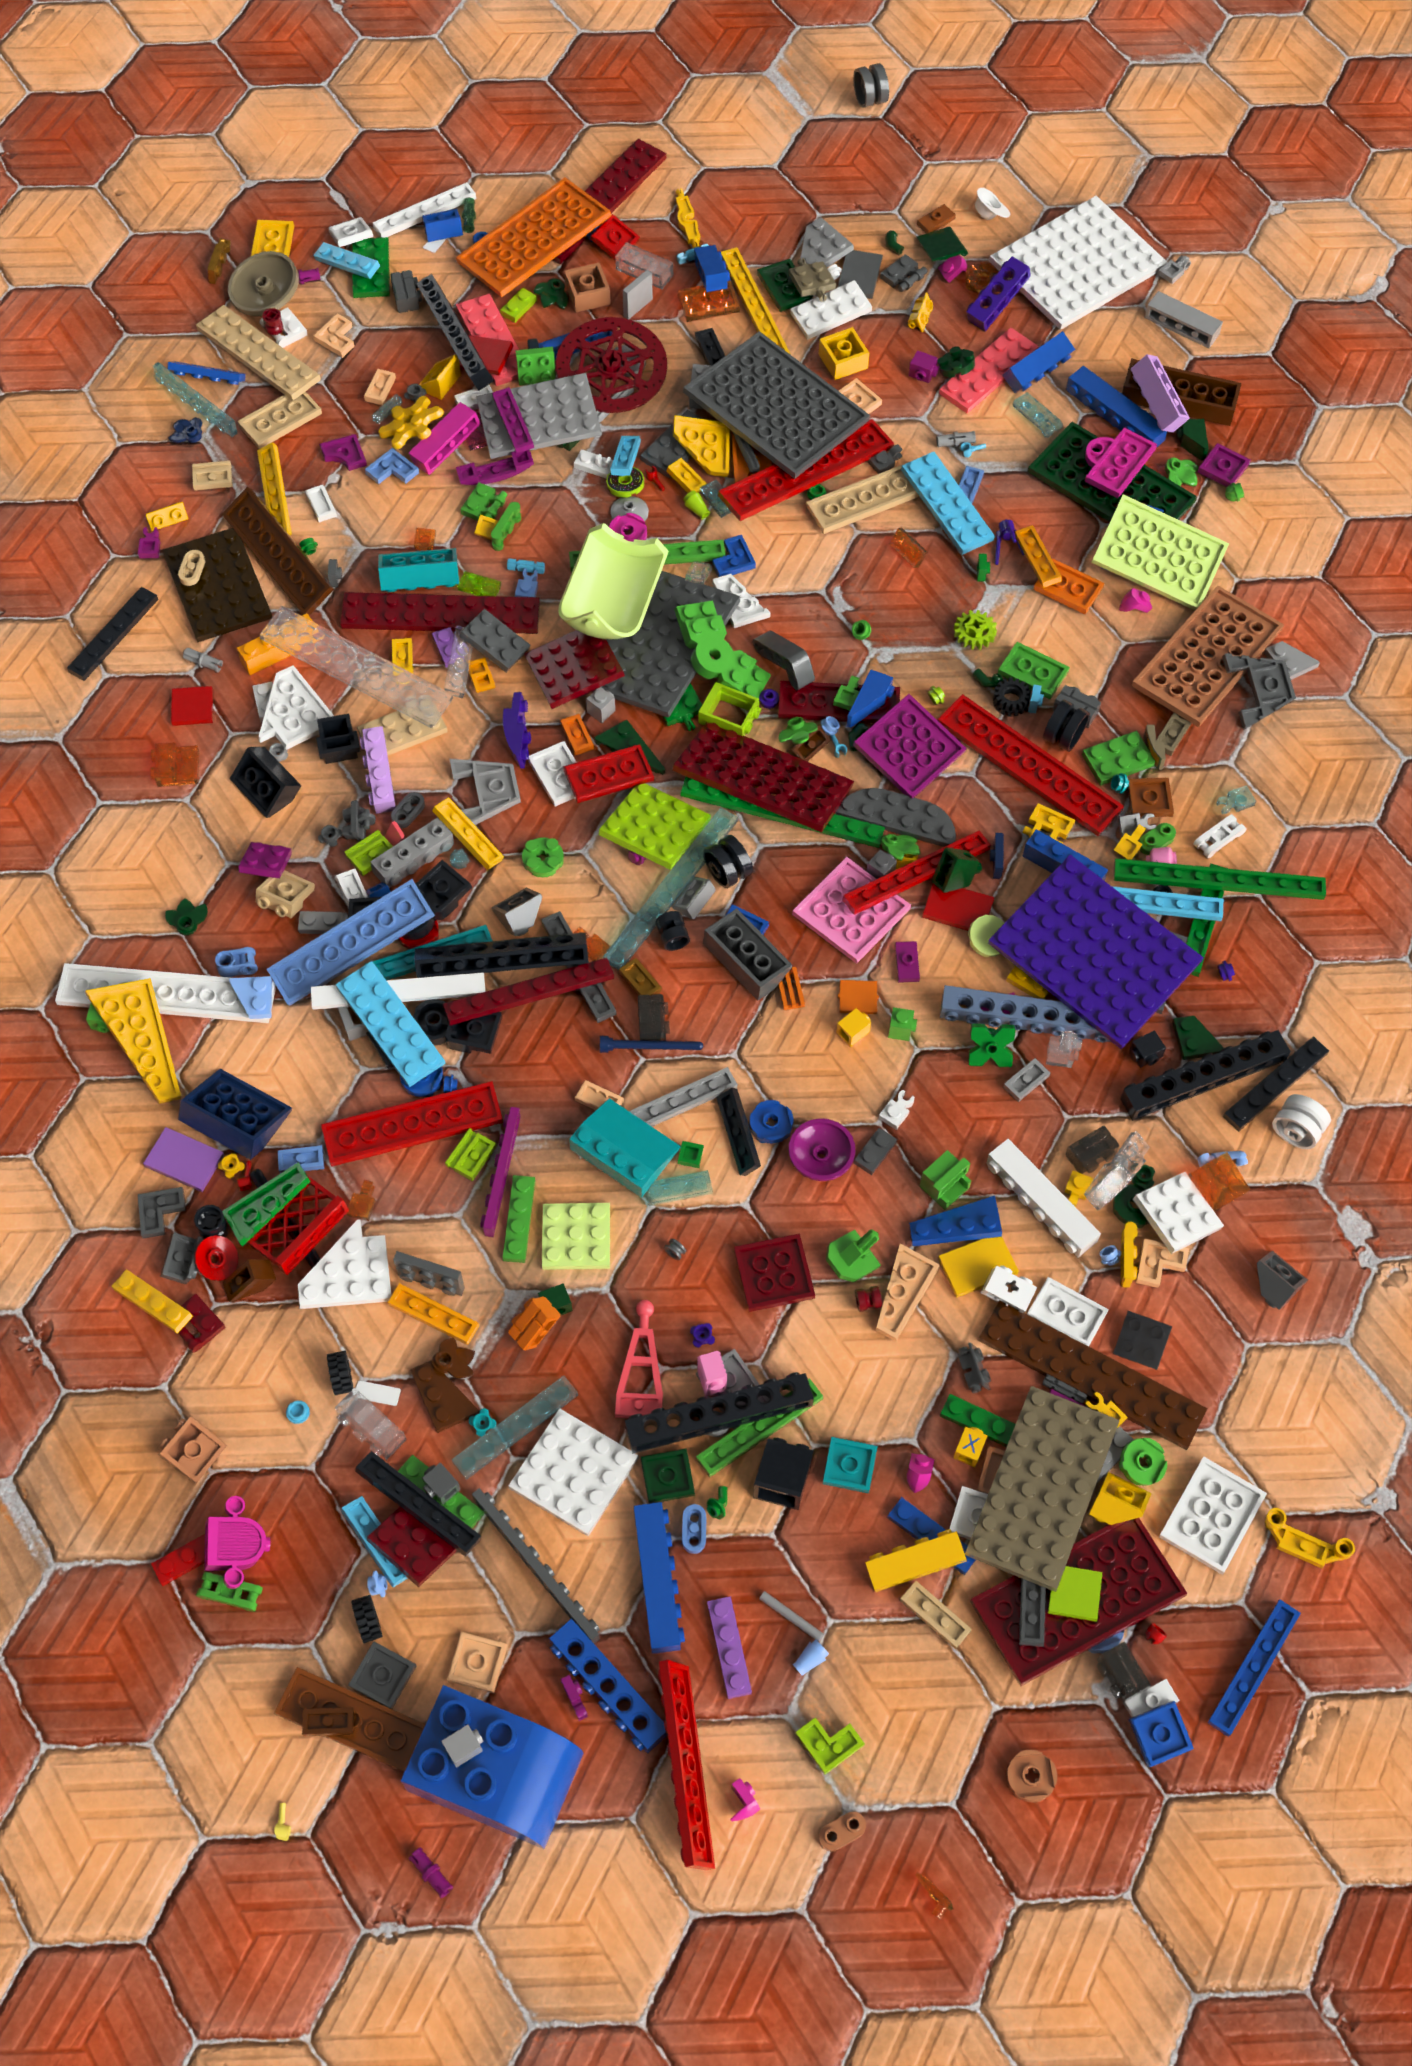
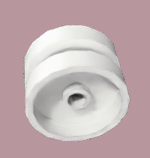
M1293 1094L1287 1098L1282 1106V1110L1274 1118L1272 1125L1273 1129L1284 1141L1301 1149H1312L1330 1124L1331 1118L1327 1110L1317 1101L1304 1095Z

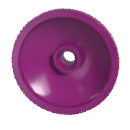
M813 1119L800 1125L792 1134L789 1142V1157L795 1169L803 1176L816 1181H829L842 1176L851 1167L855 1157V1143L850 1132L840 1123L830 1119ZM824 1154L825 1157L819 1158L817 1155Z

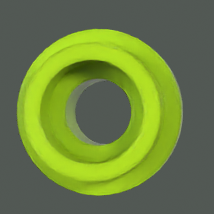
M935 686L930 687L931 690L927 693L935 705L944 703L943 698L945 694L942 689Z

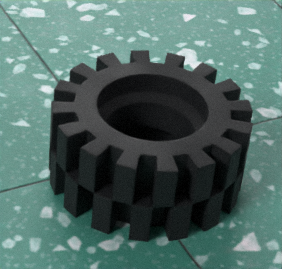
M1006 678L1003 679L1002 683L999 682L995 687L993 696L994 707L996 706L997 711L1001 710L1003 715L1007 712V716L1010 717L1011 713H1014V716H1018V712L1020 714L1024 713V710L1026 711L1030 700L1031 692L1029 686H1025L1024 681L1019 683L1018 678L1013 681V678H1009L1008 681ZM1009 693L1015 694L1019 699L1011 701L1006 699L1004 695Z
M346 1350L327 1354L334 1395L353 1392L352 1375Z
M371 1595L352 1600L354 1616L363 1643L382 1638L381 1627Z

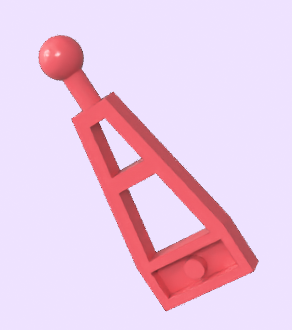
M642 1300L636 1306V1313L640 1316L639 1328H634L616 1392L615 1418H629L635 1414H642V1416L651 1414L653 1410L662 1408L663 1392L653 1329H648L649 1317L654 1312V1306L648 1300ZM639 1338L648 1339L650 1357L635 1356ZM632 1366L652 1367L655 1394L625 1393Z

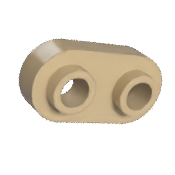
M191 550L185 554L178 572L180 582L183 585L191 586L199 581L205 565L204 555L201 551Z

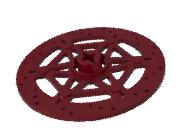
M618 317L598 318L578 326L563 340L556 357L558 379L586 373L589 385L601 393L599 397L592 395L595 409L598 412L604 413L626 412L649 402L663 386L668 368L666 352L658 337L642 324ZM612 331L611 336L592 342L585 340L596 333ZM627 333L636 337L647 348L639 349L623 338V334ZM609 342L607 350L596 347L597 345ZM615 342H618V350H612ZM622 344L633 351L622 353ZM578 348L582 351L579 369L571 371L570 360L574 350ZM590 350L595 351L600 355L596 357ZM587 355L593 363L583 367L585 356ZM639 356L631 361L627 360L629 357ZM647 359H653L652 375L649 381H645L642 379L644 362ZM640 363L638 374L629 367ZM593 368H596L597 372L586 373L592 370ZM628 373L634 380L623 375ZM601 377L602 385L599 386L589 378ZM606 379L612 380L609 388L605 387ZM617 379L628 383L614 388ZM635 387L639 390L624 398H611L612 394Z

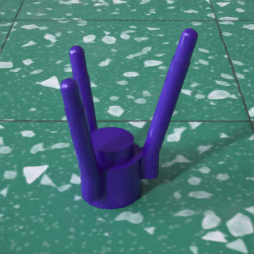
M1006 519L999 523V530L996 531L995 565L999 564L1001 538L1004 540L1012 539L1014 543H1017L1022 555H1025L1015 537V531L1017 530H1015L1012 520Z

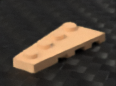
M902 1244L899 1245L876 1327L877 1332L897 1341L938 1271L940 1264Z

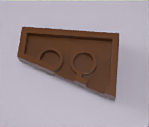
M431 1360L410 1370L436 1431L439 1433L468 1420L471 1416H476L480 1411L444 1373L434 1370Z

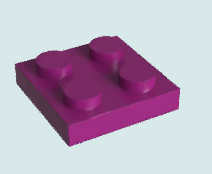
M1217 443L1200 465L1198 473L1228 487L1238 481L1251 460Z
M251 842L239 864V873L280 879L292 855L291 848Z

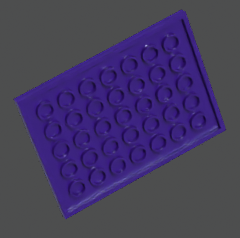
M1069 855L988 940L990 946L1120 1049L1130 1041L1204 958L1072 855Z

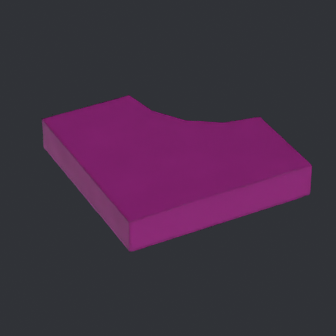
M356 434L319 444L325 462H339L345 465L349 471L367 466Z

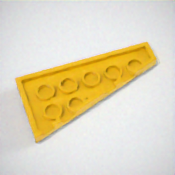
M151 978L86 990V996L158 1103L181 1099Z

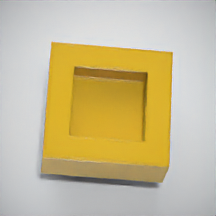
M480 515L474 534L492 540L491 532L499 520Z

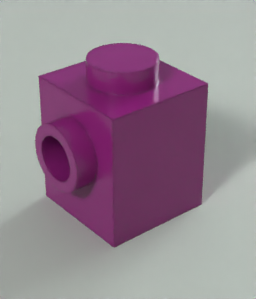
M917 350L910 362L909 376L929 383L932 377H936L938 373V358Z

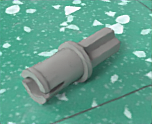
M186 648L183 652L184 659L198 664L201 668L204 666L215 672H220L221 668L218 666H223L222 660L208 656L206 652L201 653L190 648Z

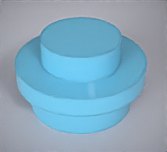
M294 1401L286 1409L288 1420L294 1424L305 1422L310 1415V1409L303 1401Z

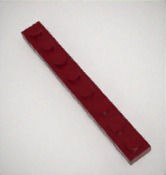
M603 958L444 1003L443 1008L451 1026L614 979V973L608 959Z

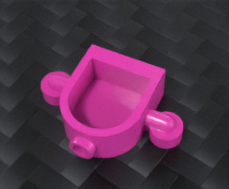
M232 1496L227 1500L224 1507L229 1517H208L205 1523L204 1571H226L223 1577L224 1585L229 1589H236L244 1580L242 1570L251 1568L258 1562L263 1552L270 1551V1537H266L263 1528L256 1521L250 1518L239 1517L245 1509V1502L239 1496Z

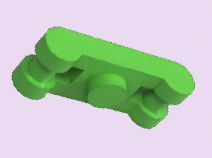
M511 502L491 532L492 547L495 551H500L504 548L503 541L508 533L511 534L514 524L521 521L520 504L518 502Z
M209 1572L203 1573L201 1579L203 1580L202 1586L198 1588L196 1593L198 1598L255 1612L257 1597L261 1596L263 1590L261 1586L243 1581L238 1588L229 1589L224 1585V1576ZM212 1584H218L215 1592L210 1591ZM243 1591L249 1593L247 1600L240 1598Z

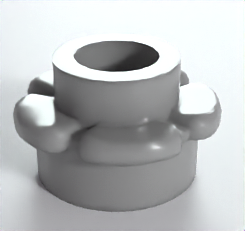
M275 743L269 748V752L279 762L287 759L288 749L286 750L281 743Z

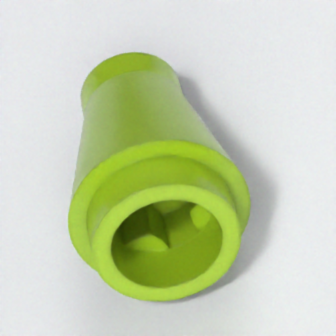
M691 491L684 497L683 501L688 509L702 520L708 517L710 511L707 509L700 493Z

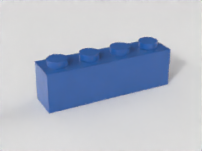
M1062 331L1013 365L1002 376L1014 393L1019 390L1024 392L1032 386L1031 382L1033 380L1037 383L1045 377L1044 373L1046 371L1051 373L1059 367L1057 365L1059 362L1064 364L1072 358L1070 354L1076 349Z
M1037 829L1025 844L1023 857L1051 873L1069 855H1072L1104 881L1107 876L1108 869Z

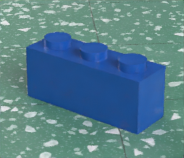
M715 245L694 248L695 266L706 292L728 289L727 281H730L729 270H726L725 261H722L721 252H718Z

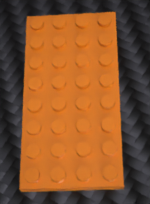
M564 177L458 255L456 260L458 264L502 298L611 217V212Z

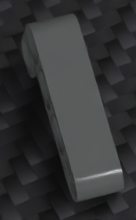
M771 630L753 639V646L757 653L785 669L789 682L795 690L798 691L815 681L810 658L803 648Z

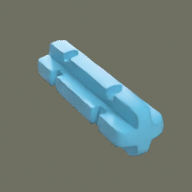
M703 244V245H701L700 247H705V246H709V245H708V244ZM694 248L676 255L680 265L687 263V260L688 262L695 260Z
M509 558L507 569L513 571L518 569V571L522 572L524 569H527V572L530 573L537 570L538 574H544L545 563H534V561L520 559L516 561V559Z

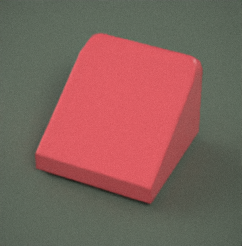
M394 821L386 832L385 838L392 846H395L405 839V835L397 822Z

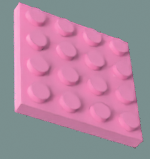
M846 857L793 910L792 915L857 964L910 910L911 904L899 895H895L853 915L842 901L843 895L876 880V878Z

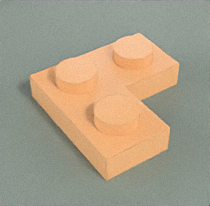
M337 313L314 335V341L343 358L354 347V341L344 336L352 328V322Z
M1144 1239L1136 1283L1159 1288L1163 1268L1185 1272L1189 1248H1182L1171 1254L1164 1243Z

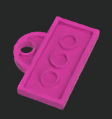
M1123 428L1116 439L1109 437L1093 439L1087 445L1085 452L1086 462L1092 467L1086 476L1085 482L1119 498L1156 450L1157 444L1126 428ZM1093 448H1097V449H1099V450H1101V451H1100V452H1095V451H1093L1092 449H1093Z

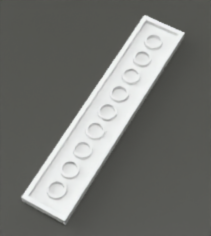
M64 963L55 999L57 1005L89 1008L91 1002L85 994L86 990L151 978L160 1014L269 1023L270 1018L249 1019L229 982V977ZM272 981V1005L276 990L274 981Z

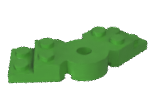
M713 601L676 606L674 611L685 645L690 649L694 648L691 655V663L695 671L704 678H718L717 682L759 698L771 674L755 665L757 660L741 650L733 651L729 643L724 640L727 631L722 616H717Z

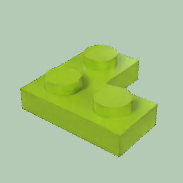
M816 1717L795 1732L824 1775L865 1745L851 1724H848L830 1738Z

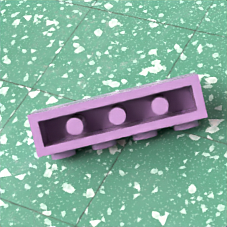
M1147 354L1130 368L1133 373V379L1139 384L1142 390L1141 394L1147 400L1149 410L1155 415L1158 421L1157 425L1161 430L1174 432L1190 419L1157 356Z
M383 726L362 729L363 737L359 738L361 749L366 751V755L362 757L364 768L369 770V774L365 776L367 787L371 786L372 793H368L370 806L374 805L376 814L391 812L395 809L396 804Z

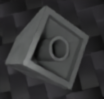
M525 888L491 908L510 934L521 936L534 926L542 895L534 890Z
M1273 1251L1257 1262L1261 1295L1265 1298L1267 1304L1273 1308L1280 1310L1308 1281V1279Z

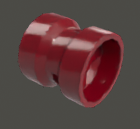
M275 308L266 309L262 314L266 332L270 335L280 334L283 331L280 311Z
M872 1286L868 1290L862 1288L855 1289V1299L859 1312L866 1311L871 1307L874 1309L882 1308L881 1293L878 1286Z

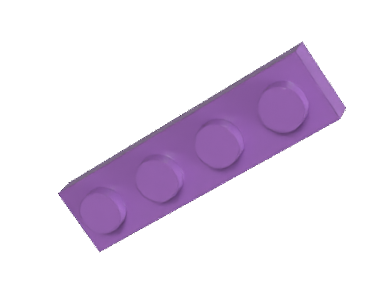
M731 1596L707 1601L727 1697L732 1699L750 1695L752 1690Z

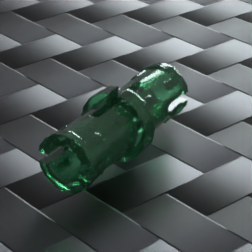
M467 197L463 201V230L466 233H472L475 230V200Z

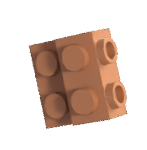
M190 1416L187 1420L182 1418L174 1427L176 1434L171 1439L166 1437L158 1448L161 1452L158 1455L196 1484L227 1445Z

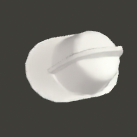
M979 188L977 190L978 198L975 202V208L983 219L991 220L997 215L1006 218L1010 216L1009 210L990 190L986 188Z

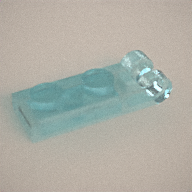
M1028 392L1014 400L1013 407L1038 427L1046 438L1053 435L1054 431H1058L1063 427L1061 420Z

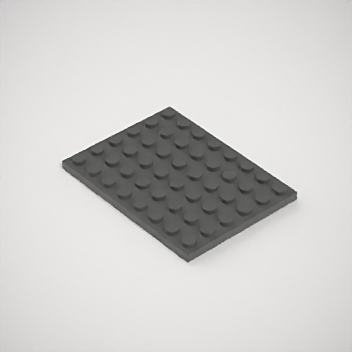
M760 331L683 387L685 395L794 479L870 419V415Z
M661 571L640 629L634 635L626 638L606 639L625 676L602 686V688L610 691L616 700L669 718L697 673L691 663V655L694 648L690 649L685 645L674 609L676 606L713 601L717 616H722L726 626L741 601L740 596Z

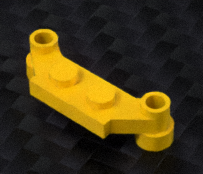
M1273 1508L1266 1515L1265 1526L1270 1530L1278 1543L1276 1549L1321 1569L1327 1563L1348 1559L1355 1552V1545L1348 1538H1341L1331 1545L1286 1525V1514L1280 1508Z

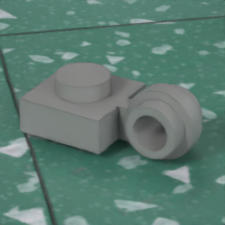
M1181 255L1176 260V263L1170 260L1160 268L1158 275L1173 284L1189 268L1191 261L1188 256Z

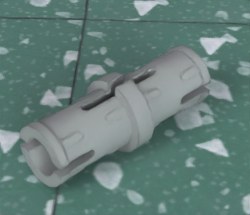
M956 431L953 434L937 435V447L952 445L959 447L960 444L965 442L976 443L975 431L964 433Z

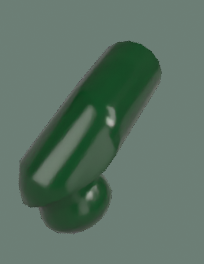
M890 230L885 235L886 247L900 255L904 247L897 243V232Z
M977 669L973 673L974 678L984 687L995 688L1003 680L1000 674L997 673L993 674L992 677H988L981 669Z
M863 723L856 724L848 734L851 751H858L853 746V743L868 730V727Z

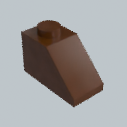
M248 1259L223 1281V1285L229 1302H234L264 1291L276 1280L270 1260Z

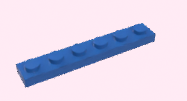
M1279 1599L1207 1723L1227 1737L1231 1736L1301 1613Z

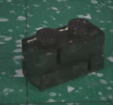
M653 994L651 996L639 995L640 1041H666V1034H670L669 1021H665V1015H669L668 1002H664L662 994Z
M1103 1125L1067 1148L1066 1157L1079 1173L1083 1174L1086 1171L1092 1173L1099 1167V1163L1104 1160L1110 1162L1117 1156L1119 1143Z
M1125 1642L1098 1657L1097 1661L1099 1663L1097 1668L1103 1677H1108L1112 1684L1110 1690L1116 1699L1120 1698L1122 1703L1149 1689L1151 1686Z

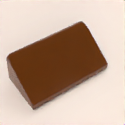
M817 725L818 730L809 733V738L806 742L793 744L787 752L792 756L809 761L831 739L822 727Z

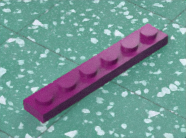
M511 1107L509 1114H505L503 1126L506 1127L505 1134L500 1135L499 1147H501L500 1154H496L494 1167H497L496 1173L492 1174L490 1178L492 1190L491 1194H487L485 1200V1207H488L486 1215L483 1214L481 1217L480 1227L483 1228L484 1235L487 1237H494L521 1116L520 1109L516 1107Z

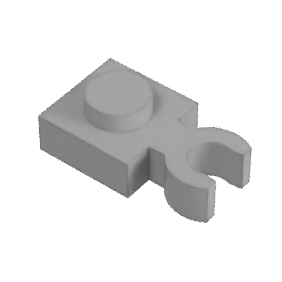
M1140 813L1118 816L1120 836L1123 837L1125 833L1131 836L1139 824L1146 829L1156 828L1155 824L1148 825L1147 823L1148 818L1155 817L1154 814L1147 813L1142 818H1140Z

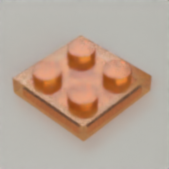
M1228 1152L1188 1174L1213 1211L1218 1210L1251 1190Z

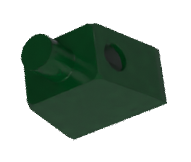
M945 848L931 881L943 893L965 888L971 885L975 874L981 873L982 865L967 850Z

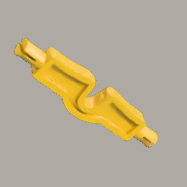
M680 188V191L677 189L678 225L685 232L688 244H692L693 248L700 247L697 220H689L694 218V210L688 196H684L683 189Z

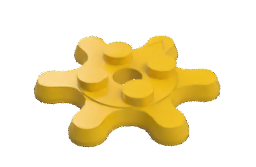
M421 396L414 405L406 409L399 405L393 407L391 413L394 419L391 423L379 429V436L381 439L394 436L391 441L394 449L402 448L406 441L414 436L424 440L431 435V430L427 428L428 424L433 420L439 419L444 414V411L439 406L427 409L431 401L426 396Z

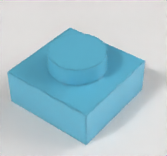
M1033 685L1028 710L1030 713L1036 714L1037 706H1042L1044 694H1040L1042 687L1040 685Z

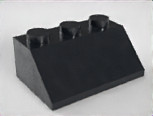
M248 747L230 777V780L266 818H270L290 804L302 786L265 747Z

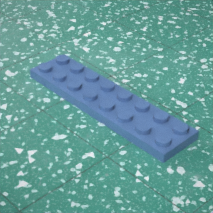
M411 879L267 968V971L287 1005L291 1006L310 994L311 987L323 986L435 915L417 885Z

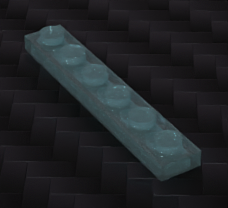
M157 362L153 365L154 378L159 384L165 385L172 394L178 395L185 404L191 405L197 413L204 415L210 423L217 425L223 433H227L231 437L238 433L235 420L162 364Z
M563 1375L454 1457L452 1463L466 1480L551 1417L559 1408L561 1409L576 1398L578 1392Z

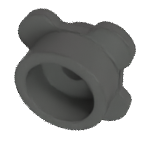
M411 384L408 386L404 397L416 402L419 397L426 395V390L422 389L419 384Z
M327 825L321 830L318 840L320 843L325 842L329 846L334 847L337 845L338 838L343 834L335 826Z

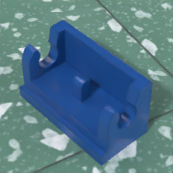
M457 209L422 215L428 242L463 235L461 218Z

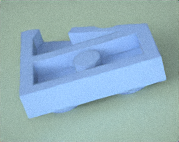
M271 976L229 978V982L249 1019L272 1017Z

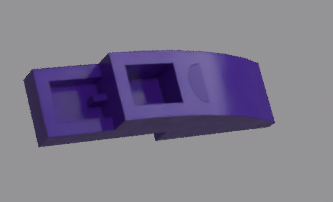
M514 692L512 707L503 709V728L513 758L520 768H525V762L529 759L528 744L531 743V733L526 729L525 712H528V702L524 700L522 692Z

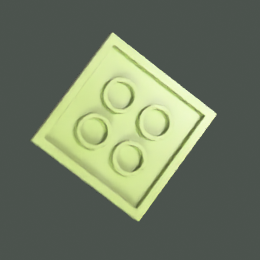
M610 1203L543 1204L542 1270L610 1269Z

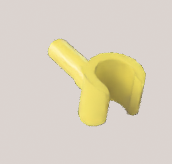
M280 1803L279 1819L274 1832L277 1839L288 1841L291 1826L284 1825L286 1803Z

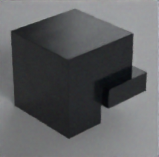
M349 714L317 719L320 737L316 739L320 759L325 758L326 764L358 758L357 752H361L357 731L352 729Z

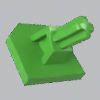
M870 1229L863 1237H860L856 1230H853L828 1245L826 1261L838 1278L856 1282L881 1266L870 1251V1248L879 1240L878 1232Z

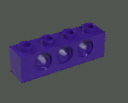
M1013 256L1008 261H1005L998 274L991 278L989 285L982 289L975 302L968 306L966 312L968 321L986 332L1031 277L1030 267Z

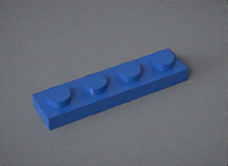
M177 361L168 362V370H173L176 375L191 373L194 378L208 376L211 381L220 382L221 379H225L227 383L235 385L245 381L246 373Z
M903 1497L900 1498L887 1516L889 1520L916 1540L925 1537L932 1540L938 1538V1533L946 1530ZM960 1540L965 1554L968 1546ZM966 1556L967 1562L953 1567L965 1575L976 1559Z

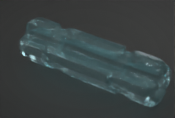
M395 394L390 398L391 401L388 400L378 409L379 411L372 414L373 421L377 424L381 423L384 418L391 414L393 407L400 406L402 404L400 396Z

